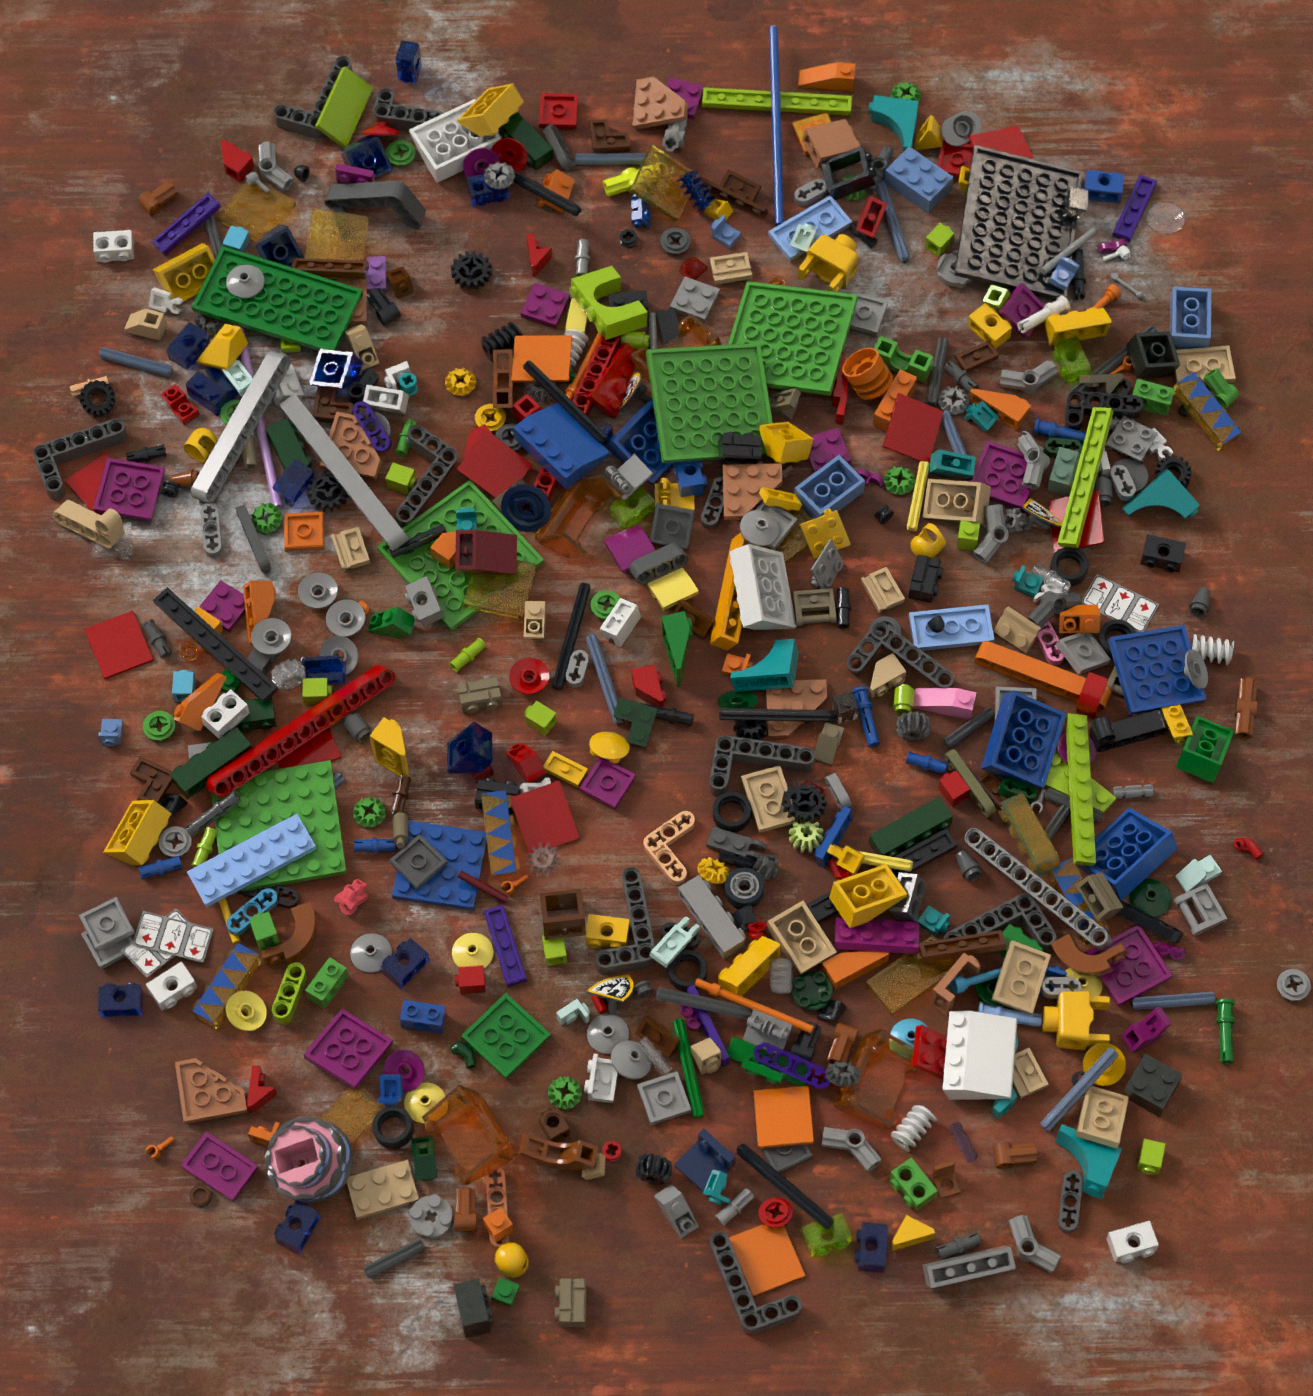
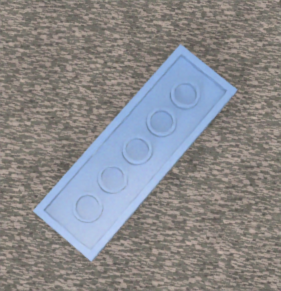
M295 814L187 871V874L207 908L311 853L317 848L298 814Z

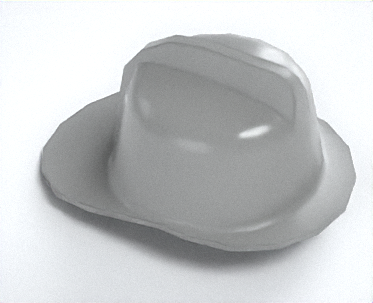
M971 111L960 112L944 121L941 130L942 136L952 146L963 145L969 142V135L980 133L981 121Z

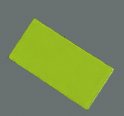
M346 66L343 67L315 127L341 147H347L373 87Z

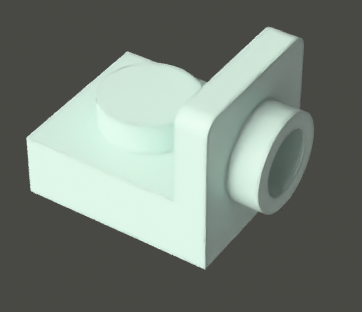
M807 223L804 226L798 224L790 246L807 252L815 236L817 237L818 232L814 230L815 227Z
M578 999L556 1012L557 1020L561 1026L565 1023H572L577 1019V1015H580L585 1024L589 1022L590 1011L586 1004H581Z

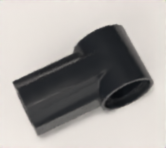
M374 288L366 295L367 300L376 311V315L383 326L401 317L396 304L389 301L381 288Z
M370 368L365 369L357 381L348 387L349 403H354L355 405L357 402L363 401L366 385H376L380 378L374 370Z
M804 1021L814 1026L811 1034L801 1030L790 1053L811 1062L821 1027L814 1022Z

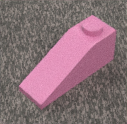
M916 688L914 708L970 720L975 704L976 692L959 688Z

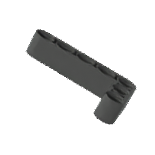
M339 56L335 60L312 112L284 104L275 106L273 114L276 126L280 129L316 139L324 137L325 134L315 127L341 69L346 66L353 72L351 59L347 56Z
M400 181L333 184L330 186L324 201L325 205L330 209L342 206L343 209L392 207L402 221L413 229L421 227L426 214L425 207L408 186Z
M116 418L42 443L33 449L36 465L51 500L58 501L65 496V489L56 465L124 442L127 439V431L121 419Z
M413 425L409 428L406 443L431 461L432 464L396 511L394 520L401 529L416 518L453 469L458 458L454 448L420 425ZM417 434L420 438L415 439L411 435ZM432 445L436 450H430L427 446ZM448 456L452 461H446L443 457ZM432 471L440 472L441 476L434 475ZM426 485L430 490H423L421 486ZM410 500L418 501L419 505H413ZM399 515H406L408 519L403 520L399 517Z
M884 622L875 623L847 659L848 670L853 674H860L883 646L936 687L952 688L954 684L953 674ZM877 628H884L886 634L878 637L875 635V630ZM893 640H900L902 646L898 649L892 648L891 642ZM867 643L874 646L873 651L870 653H866L862 649ZM909 652H916L918 658L915 661L908 660L907 654ZM855 659L860 660L862 663L861 667L857 669L850 666L851 661ZM925 664H932L934 671L926 673L923 670ZM941 676H948L951 680L950 683L942 685L939 682Z
M721 736L717 739L710 775V792L713 796L718 797L728 791L732 762L765 767L780 765L781 769L809 772L815 765V753L808 747L733 736ZM722 746H728L729 749H728V750H722L721 747H722ZM748 749L750 752L743 753L741 750ZM768 752L770 755L763 756L761 753ZM788 755L790 758L783 759L781 756ZM802 758H809L810 761L804 762V761H802L801 759H802ZM720 764H724V765H726L727 767H726V768H719V767H717V766L720 765ZM715 783H722L723 786L717 787V786H715L714 784H715Z
M628 867L622 873V885L634 945L602 950L597 953L596 969L602 975L649 968L656 961L652 957L643 958L641 956L643 953H650L655 945L641 874L635 867ZM629 877L636 878L633 882H629L626 879ZM632 896L640 897L637 901H633L630 898ZM642 915L644 916V918L641 920H637L634 918V916ZM639 934H646L648 937L640 939L637 936ZM624 956H628L631 958L627 962L621 960V958ZM602 960L610 961L608 965L600 964Z
M1021 894L951 930L945 935L944 939L967 936L966 932L969 931L975 934L998 930L1004 931L1009 924L1013 926L1021 922L1030 938L1036 940L1041 945L1042 952L1047 953L1053 950L1051 943L1056 941V933L1034 898L1029 894ZM1020 904H1027L1029 908H1021ZM1003 913H1008V914H1010L1012 917H1010V918H1005V917L1002 916V914H1003ZM1035 920L1038 921L1040 925L1034 926L1030 922ZM990 922V923H992L994 926H993V927H986V926L984 925V923ZM1041 938H1049L1051 942L1045 943Z
M716 1231L711 1235L710 1250L740 1327L746 1335H756L799 1318L802 1303L797 1296L790 1295L756 1307L728 1235L723 1231ZM722 1240L725 1242V1245L717 1247L714 1245V1242ZM726 1259L731 1260L733 1265L725 1267L722 1265V1261ZM737 1279L741 1284L738 1287H733L729 1282ZM740 1299H745L749 1304L746 1307H741L737 1302ZM794 1304L798 1309L790 1312L786 1309V1306ZM775 1312L777 1317L775 1319H768L766 1313ZM748 1319H753L757 1324L754 1327H748L745 1322Z

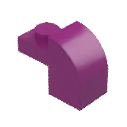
M1158 1007L1144 1020L1133 1023L1121 1037L1133 1053L1158 1041L1165 1035L1164 1031L1172 1023L1161 1007Z

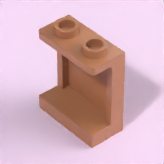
M846 119L806 128L802 138L817 169L822 168V161L861 146L859 140L853 134V128L849 126Z
M963 953L933 989L931 1005L948 1017L950 1011L953 1010L955 999L949 984L956 976L968 978L979 975L981 967L979 961L975 957Z

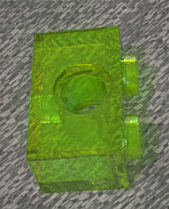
M1077 336L1055 343L1052 356L1054 361L1058 362L1060 375L1062 378H1065L1067 384L1080 381L1079 375L1090 374L1091 366Z
M640 486L625 501L621 498L611 504L610 517L624 531L654 512L655 500Z
M843 1213L831 1216L834 1219V1225L830 1229H825L818 1222L802 1227L801 1235L810 1257L815 1255L822 1257L828 1254L831 1249L837 1248V1250H840L849 1245L852 1235ZM824 1233H829L833 1238L827 1241L821 1236Z

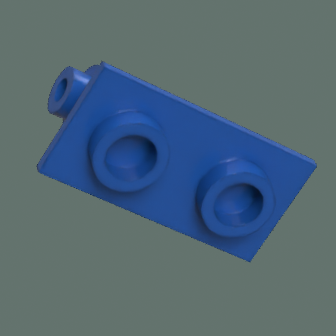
M640 187V193L635 192L631 196V205L634 211L632 212V224L635 228H640L641 225L645 224L649 229L650 220L652 219L649 207L651 198L642 187Z

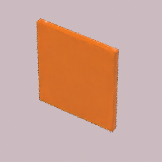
M572 335L515 336L512 382H536L523 369V365L528 360L533 362L552 382H569Z
M809 1086L754 1090L758 1149L814 1144Z
M762 1224L729 1237L753 1297L805 1277L784 1225L780 1229L778 1227L770 1229L769 1226H763Z

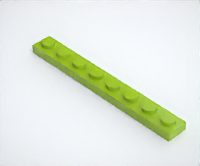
M703 88L702 107L771 111V91ZM780 92L781 112L813 114L827 112L830 115L851 116L852 96Z
M1093 407L1057 542L1059 547H1079L1113 416L1112 408Z
M1067 713L1065 726L1073 861L1076 865L1094 866L1096 864L1087 715Z

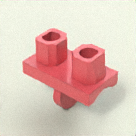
M355 879L352 885H346L344 890L335 896L334 901L340 902L339 907L342 913L346 915L356 912L357 906L367 900L369 895L364 893L367 886L366 883Z

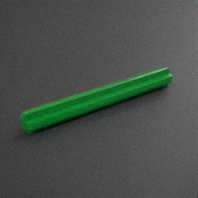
M682 1018L673 1020L675 1035L681 1039L678 1044V1050L692 1114L695 1119L704 1117V1109L685 1023Z

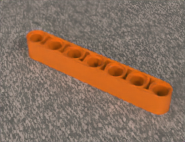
M982 641L974 659L982 667L1074 702H1078L1086 680L1085 677L989 641ZM1107 686L1100 701L1099 711L1105 709L1112 693L1111 689Z

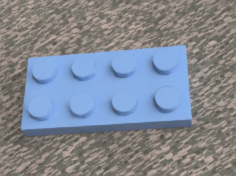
M828 196L768 231V236L791 262L806 253L790 246L798 224L804 226L807 223L815 227L814 230L818 232L817 237L815 236L813 245L821 235H827L832 238L849 228L852 221L831 196Z
M988 604L909 612L913 644L922 651L981 645L982 641L994 643ZM940 615L944 620L945 627L940 633H935L930 630L927 623L932 618Z

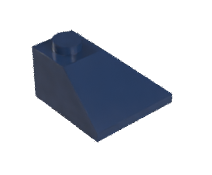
M280 224L268 231L255 244L263 259L288 267L292 266L294 258H304L289 227Z

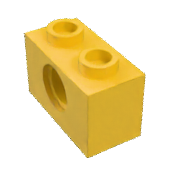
M986 303L968 317L967 326L984 342L990 340L995 349L1011 337L1012 327L1010 323L1005 319L1003 320L997 311Z
M588 914L585 945H589L591 948L607 947L609 949L627 946L630 919ZM605 931H610L612 935L606 937L603 936L602 933Z

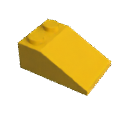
M884 864L833 882L829 899L849 928L869 922L907 897V892L888 865Z

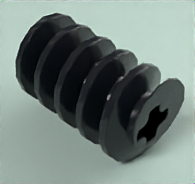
M509 322L507 326L503 325L501 330L496 329L494 333L490 332L488 337L483 336L481 338L483 350L489 360H492L491 354L493 350H505L504 346L512 349L511 343H515V336H523L520 329L513 322Z

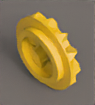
M455 368L454 371H449L448 376L445 377V385L451 394L464 396L474 390L476 378L471 370ZM464 378V383L459 382L457 384V379L461 380Z
M493 404L483 405L475 414L476 425L481 427L485 424L490 431L497 432L506 421L504 410L502 408H493ZM494 416V422H487V417L491 418Z
M709 857L708 859H702L698 864V873L708 882L714 884L726 882V878L729 876V868L725 867V863H720L718 859L713 860Z

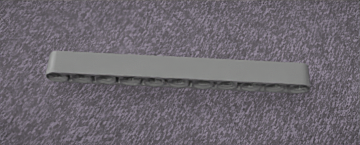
M294 393L280 403L279 406L285 415L294 424L390 549L395 551L409 540L407 535Z

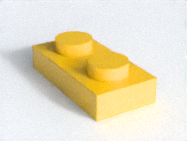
M761 487L759 492L763 502L770 507L779 506L788 511L791 509L799 511L802 506L796 494Z
M554 751L551 752L543 765L547 773L579 788L588 773V768Z

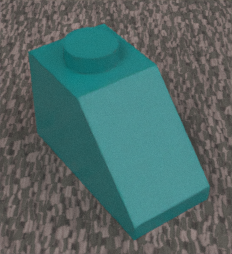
M939 449L931 454L929 473L945 477H973L976 457Z

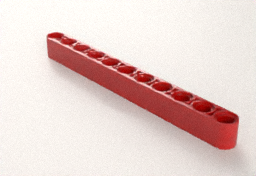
M603 335L601 336L572 402L587 416H589L594 404L586 396L593 391L594 384L603 376L602 372L611 364L610 360L619 349V336L608 340ZM542 466L534 486L538 489L541 488L544 494L547 493L548 499L551 500L559 482Z
M375 665L210 775L206 780V788L218 797L227 796L391 686L395 681V673L383 665Z

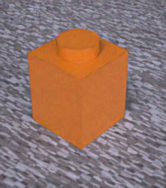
M502 1207L483 1218L484 1226L495 1243L514 1232L513 1224Z

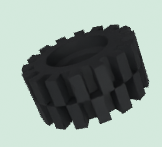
M95 380L83 386L84 388L80 392V402L84 411L97 417L108 414L113 409L115 393L109 384L105 383V381ZM100 391L105 395V402L102 405L96 406L91 403L90 396L93 392Z
M1170 455L1166 459L1162 458L1161 462L1157 464L1154 478L1156 479L1166 469L1176 470L1181 475L1177 480L1186 489L1192 474L1191 466H1188L1189 462L1187 460L1183 462V457L1181 456L1180 459H1176L1177 455H1174L1173 459H1171Z

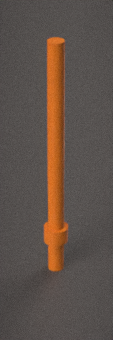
M597 334L575 378L565 390L566 396L570 400L574 398L602 334Z
M699 978L695 982L694 986L708 991L714 997L720 996L751 1010H758L790 1023L793 1027L810 1034L814 1029V1026L725 990L719 984H711Z

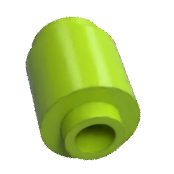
M632 331L622 335L621 344L628 343L636 351L648 350L650 335L645 334V332Z
M901 684L895 688L893 708L897 715L908 714L914 708L915 690L910 685Z

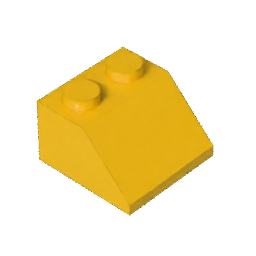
M789 422L760 425L759 430L766 453L774 459V462L785 464L786 462L808 460L814 438Z

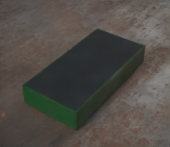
M675 308L656 312L663 346L670 347L683 344Z

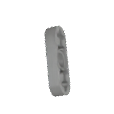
M207 503L202 506L200 511L203 545L206 555L216 558L221 555L223 550L220 516L217 506L213 503ZM212 510V520L208 518V511ZM209 527L217 528L214 534L206 532ZM212 540H214L215 550L213 551L211 550Z

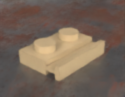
M747 252L710 258L715 285L752 279Z
M359 527L342 531L337 535H331L342 571L370 564Z
M887 567L873 572L865 578H861V583L878 613L905 602L903 594Z
M1007 607L993 632L1027 653L1031 649L1041 627L1012 608Z
M1030 1048L1016 1053L1014 1059L1012 1084L1020 1099L1048 1087V1082Z

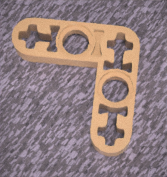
M689 811L680 812L644 838V850L667 879L675 885H681L686 881L687 871L668 846L694 828L695 817ZM683 818H684L685 820H688V819H689V824H688V825H687L686 823H683V824H682V819H683ZM665 829H673L675 834L672 837H666L663 834ZM649 841L656 842V847H649ZM662 855H668L671 861L663 864L659 858ZM673 865L677 873L681 872L680 878L678 876L674 877V871L671 868Z

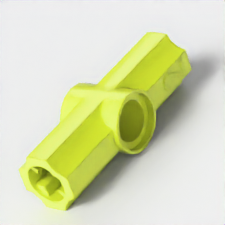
M656 164L637 170L631 167L624 170L619 176L603 180L606 195L609 197L625 191L630 193L640 190V187L661 180L660 169Z

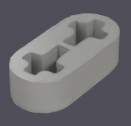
M815 179L798 188L794 193L795 203L798 206L804 207L824 197L827 193L826 182L822 179Z
M1115 465L1110 472L1112 485L1121 500L1130 501L1135 496V484L1125 466ZM1116 472L1123 474L1122 480L1118 475L1115 476ZM1124 486L1127 491L1130 490V494H1127L1126 491L1123 492Z
M583 650L574 651L570 657L566 672V682L572 688L580 687L586 676L589 657ZM579 657H582L583 661L580 662V666H577V660ZM575 672H578V678H576L575 681H572V677H574Z
M835 773L826 776L825 783L839 809L842 810L844 806L851 807L850 798Z
M1047 977L1042 982L1040 991L1046 998L1058 999L1061 992L1070 991L1067 988L1069 984L1076 988L1074 991H1081L1082 986L1076 978ZM1048 984H1051L1054 988L1052 992L1049 988H1046Z

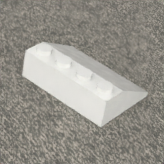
M475 99L409 130L428 170L437 183L463 171L464 159L472 150L477 148L492 150L495 142L502 139L498 133L493 136H479L457 122L461 115L476 101Z
M751 544L729 551L730 564L734 574L733 581L737 591V602L741 613L740 620L743 627L753 630L797 628L783 553Z
M950 1011L943 1091L949 1100L1011 1099L1017 1018L974 1011Z

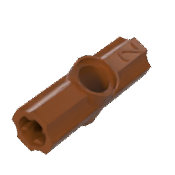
M1246 677L1239 681L1238 698L1236 699L1234 716H1236L1234 736L1241 740L1251 739L1253 736L1254 719L1257 712V681L1253 678Z

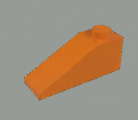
M836 62L799 70L798 88L853 92L856 64Z
M973 388L970 390L969 402L977 404L983 401L999 417V421L1015 431L1020 428L1030 415L1031 405L1023 398L1020 399L1016 395Z
M250 580L243 585L249 644H252L251 633L255 625L264 619H268L276 596L273 581Z
M216 673L186 697L176 707L174 720L201 731L203 727L201 716L206 708L213 706L226 676Z
M878 951L839 953L822 962V972L829 978L833 989L836 990L888 962L889 953Z

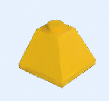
M224 324L198 358L197 363L229 370L248 344L241 328Z

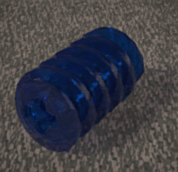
M689 171L679 177L676 182H683L680 188H687L684 194H691L688 200H695L693 208L699 206L700 208L697 212H700L708 207L715 197L714 195L709 196L711 193L710 189L704 190L707 185L706 183H701L702 177H696L698 171Z

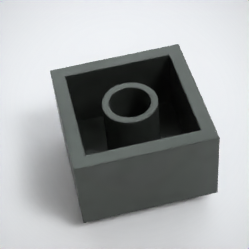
M1170 331L1136 333L1126 344L1137 379L1169 377L1180 366Z
M1144 1054L1126 1085L1123 1095L1128 1096V1100L1160 1117L1178 1087L1183 1074Z
M479 1278L453 1284L465 1338L491 1332L490 1325L494 1323L490 1305L485 1306V1304L489 1303L485 1284L481 1285Z

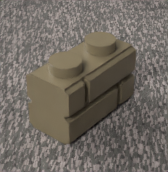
M497 677L457 684L462 713L473 714L478 712L479 709L485 708L487 710H494L502 705Z
M1102 872L1088 875L1076 885L1096 921L1109 919L1123 909L1121 902Z
M560 1279V1286H555V1299H559V1307H555V1320H559L560 1327H586V1279Z

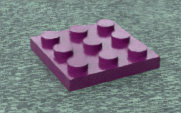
M987 440L970 482H981L991 486L989 500L1012 508H1020L1021 511H1023L1022 507L1027 502L1031 492L1030 488L1022 485L1027 466L1024 454Z
M107 458L93 508L94 512L104 514L111 508L117 511L121 517L152 522L166 472L165 467Z
M1136 925L1112 938V944L1108 949L1099 950L1095 947L1085 953L1087 955H1098L1120 943L1126 947L1129 954L1125 956V959L1117 964L1111 963L1114 972L1098 976L1118 1007L1129 1002L1134 997H1138L1170 980L1173 976L1140 925Z
M341 1009L304 1053V1059L356 1090L393 1045V1040L344 1009Z

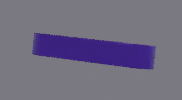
M357 402L353 407V414L373 447L381 453L389 451L392 445L391 439L374 411L366 402ZM361 406L363 408L367 407V409H365V413L370 418L365 419V417L361 413H359V408ZM370 422L377 423V429L374 432L367 430V425ZM379 434L381 439L387 440L384 443L385 447L378 446L380 444L377 437L373 439L372 437Z

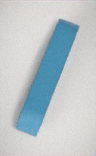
M270 888L262 890L231 915L226 922L229 933L239 936L251 927L249 919L252 917L246 914L249 908L254 907L258 909V913L270 912L278 904L276 892ZM264 897H271L272 901H265ZM233 922H235V923H237V924L239 923V924H240V928H237V927H234V928H233L232 923H233Z

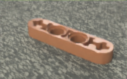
M492 1166L486 1172L488 1214L502 1207L508 1216L505 1173L501 1167ZM494 1172L501 1176L498 1177V1187H494V1180L490 1178ZM499 1192L503 1195V1199L496 1203L491 1200V1195ZM489 1234L490 1243L497 1250L501 1245L508 1243L510 1240L508 1235L505 1237L506 1239L502 1240V1243L498 1244V1242H494Z

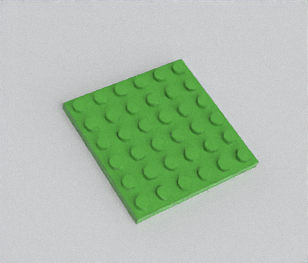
M747 281L728 345L760 343L768 388L783 390L797 388L800 392L831 396L857 306L858 295Z
M760 343L648 349L646 351L662 463L718 459V439L725 432H735L736 435L754 433L755 436L761 437L760 425L773 424ZM761 437V456H768Z
M470 480L410 522L402 530L409 539L442 523L447 533L456 532V510L464 507L475 508L477 530L517 535V574H457L455 564L449 569L431 557L430 547L436 540L414 549L412 553H405L395 559L392 558L388 549L389 546L385 541L377 546L379 553L408 584L426 576L429 578L445 614V617L440 620L450 631H453L544 564V559Z
M331 760L261 772L234 790L240 796L241 802L228 810L225 816L222 815L215 820V829L218 831L216 837L219 854L295 814H298L317 848L239 891H252L262 887L269 888L275 885H286L347 874ZM211 792L213 806L216 801H221L225 798L218 797Z

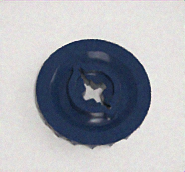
M517 484L514 487L511 486L503 495L501 511L503 516L516 529L534 531L542 528L550 519L552 510L551 500L548 499L547 493L544 494L541 488H536L534 484ZM530 504L529 508L523 509L524 505Z

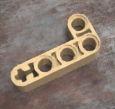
M66 500L53 512V518L57 523L106 548H111L124 536L121 516L114 509L109 508L101 516L77 503Z

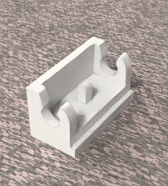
M622 598L619 599L600 627V631H602L607 641L612 638L616 646L621 647L641 618L638 606Z

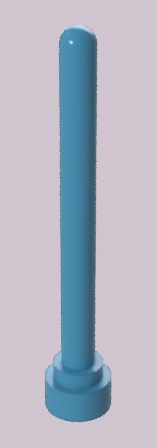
M1001 968L968 978L956 976L949 984L950 989L954 994L964 992L968 986L999 978Z

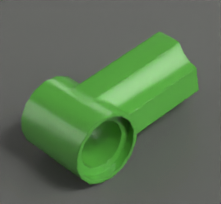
M1218 368L1204 375L1203 380L1223 409L1229 407L1239 397L1240 394L1237 388L1232 384H1228Z

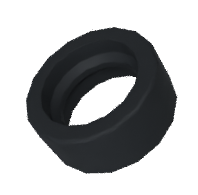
M1061 548L1054 553L1051 559L1050 573L1052 577L1054 575L1059 577L1067 586L1078 585L1087 575L1089 568L1088 558L1078 548ZM1064 558H1072L1080 563L1081 570L1075 575L1064 574L1058 569V562Z
M1121 619L1106 622L1101 627L1098 637L1099 645L1109 658L1112 659L1110 646L1106 642L1107 633L1111 631H1121L1125 634L1137 633L1130 623Z
M734 791L719 795L714 801L712 812L713 821L716 826L733 833L745 829L751 819L752 810L749 800L743 794ZM734 802L741 805L744 809L742 819L735 822L724 820L720 816V809L724 804Z
M682 950L668 965L670 983L677 990L687 992V987L695 985L696 980L682 981L676 976L675 968L680 962L693 961L697 963L700 968L698 978L703 981L707 979V963L702 955L693 950Z
M389 1106L383 1108L375 1115L372 1122V1130L376 1140L384 1148L398 1149L407 1145L412 1139L414 1124L409 1113L402 1107ZM391 1117H399L405 1122V1131L396 1138H386L381 1133V1125Z

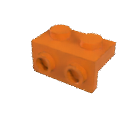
M557 169L551 174L548 173L543 180L544 187L569 199L575 179ZM538 196L539 202L537 206L542 207L546 204L560 213L564 211Z

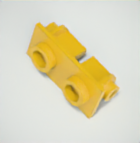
M1181 705L1161 708L1173 739L1179 745L1185 744L1187 736H1193V733Z

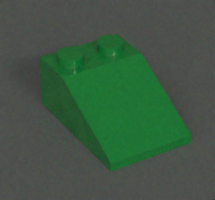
M685 611L661 617L662 637L677 687L681 686L690 648V639L693 638L691 618L686 617Z
M1196 715L1191 727L1193 736L1187 737L1175 768L1214 783L1234 730Z

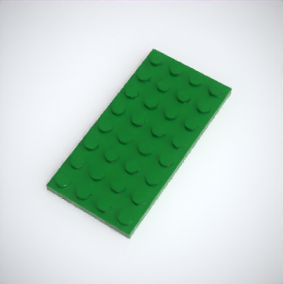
M222 246L192 305V311L334 356L363 296V290ZM241 265H252L260 269L265 279L262 291L256 296L247 299L233 296L227 289L226 279L234 268Z

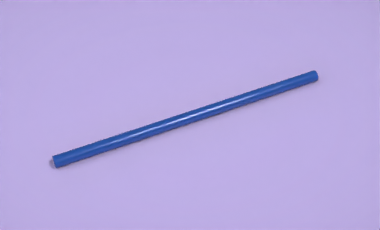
M770 26L775 226L777 227L784 222L778 27Z

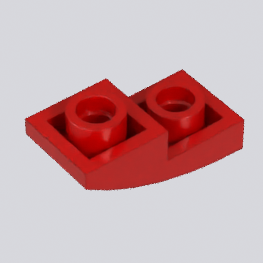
M176 384L160 394L163 401L183 425L200 415L195 406L187 399L186 394Z

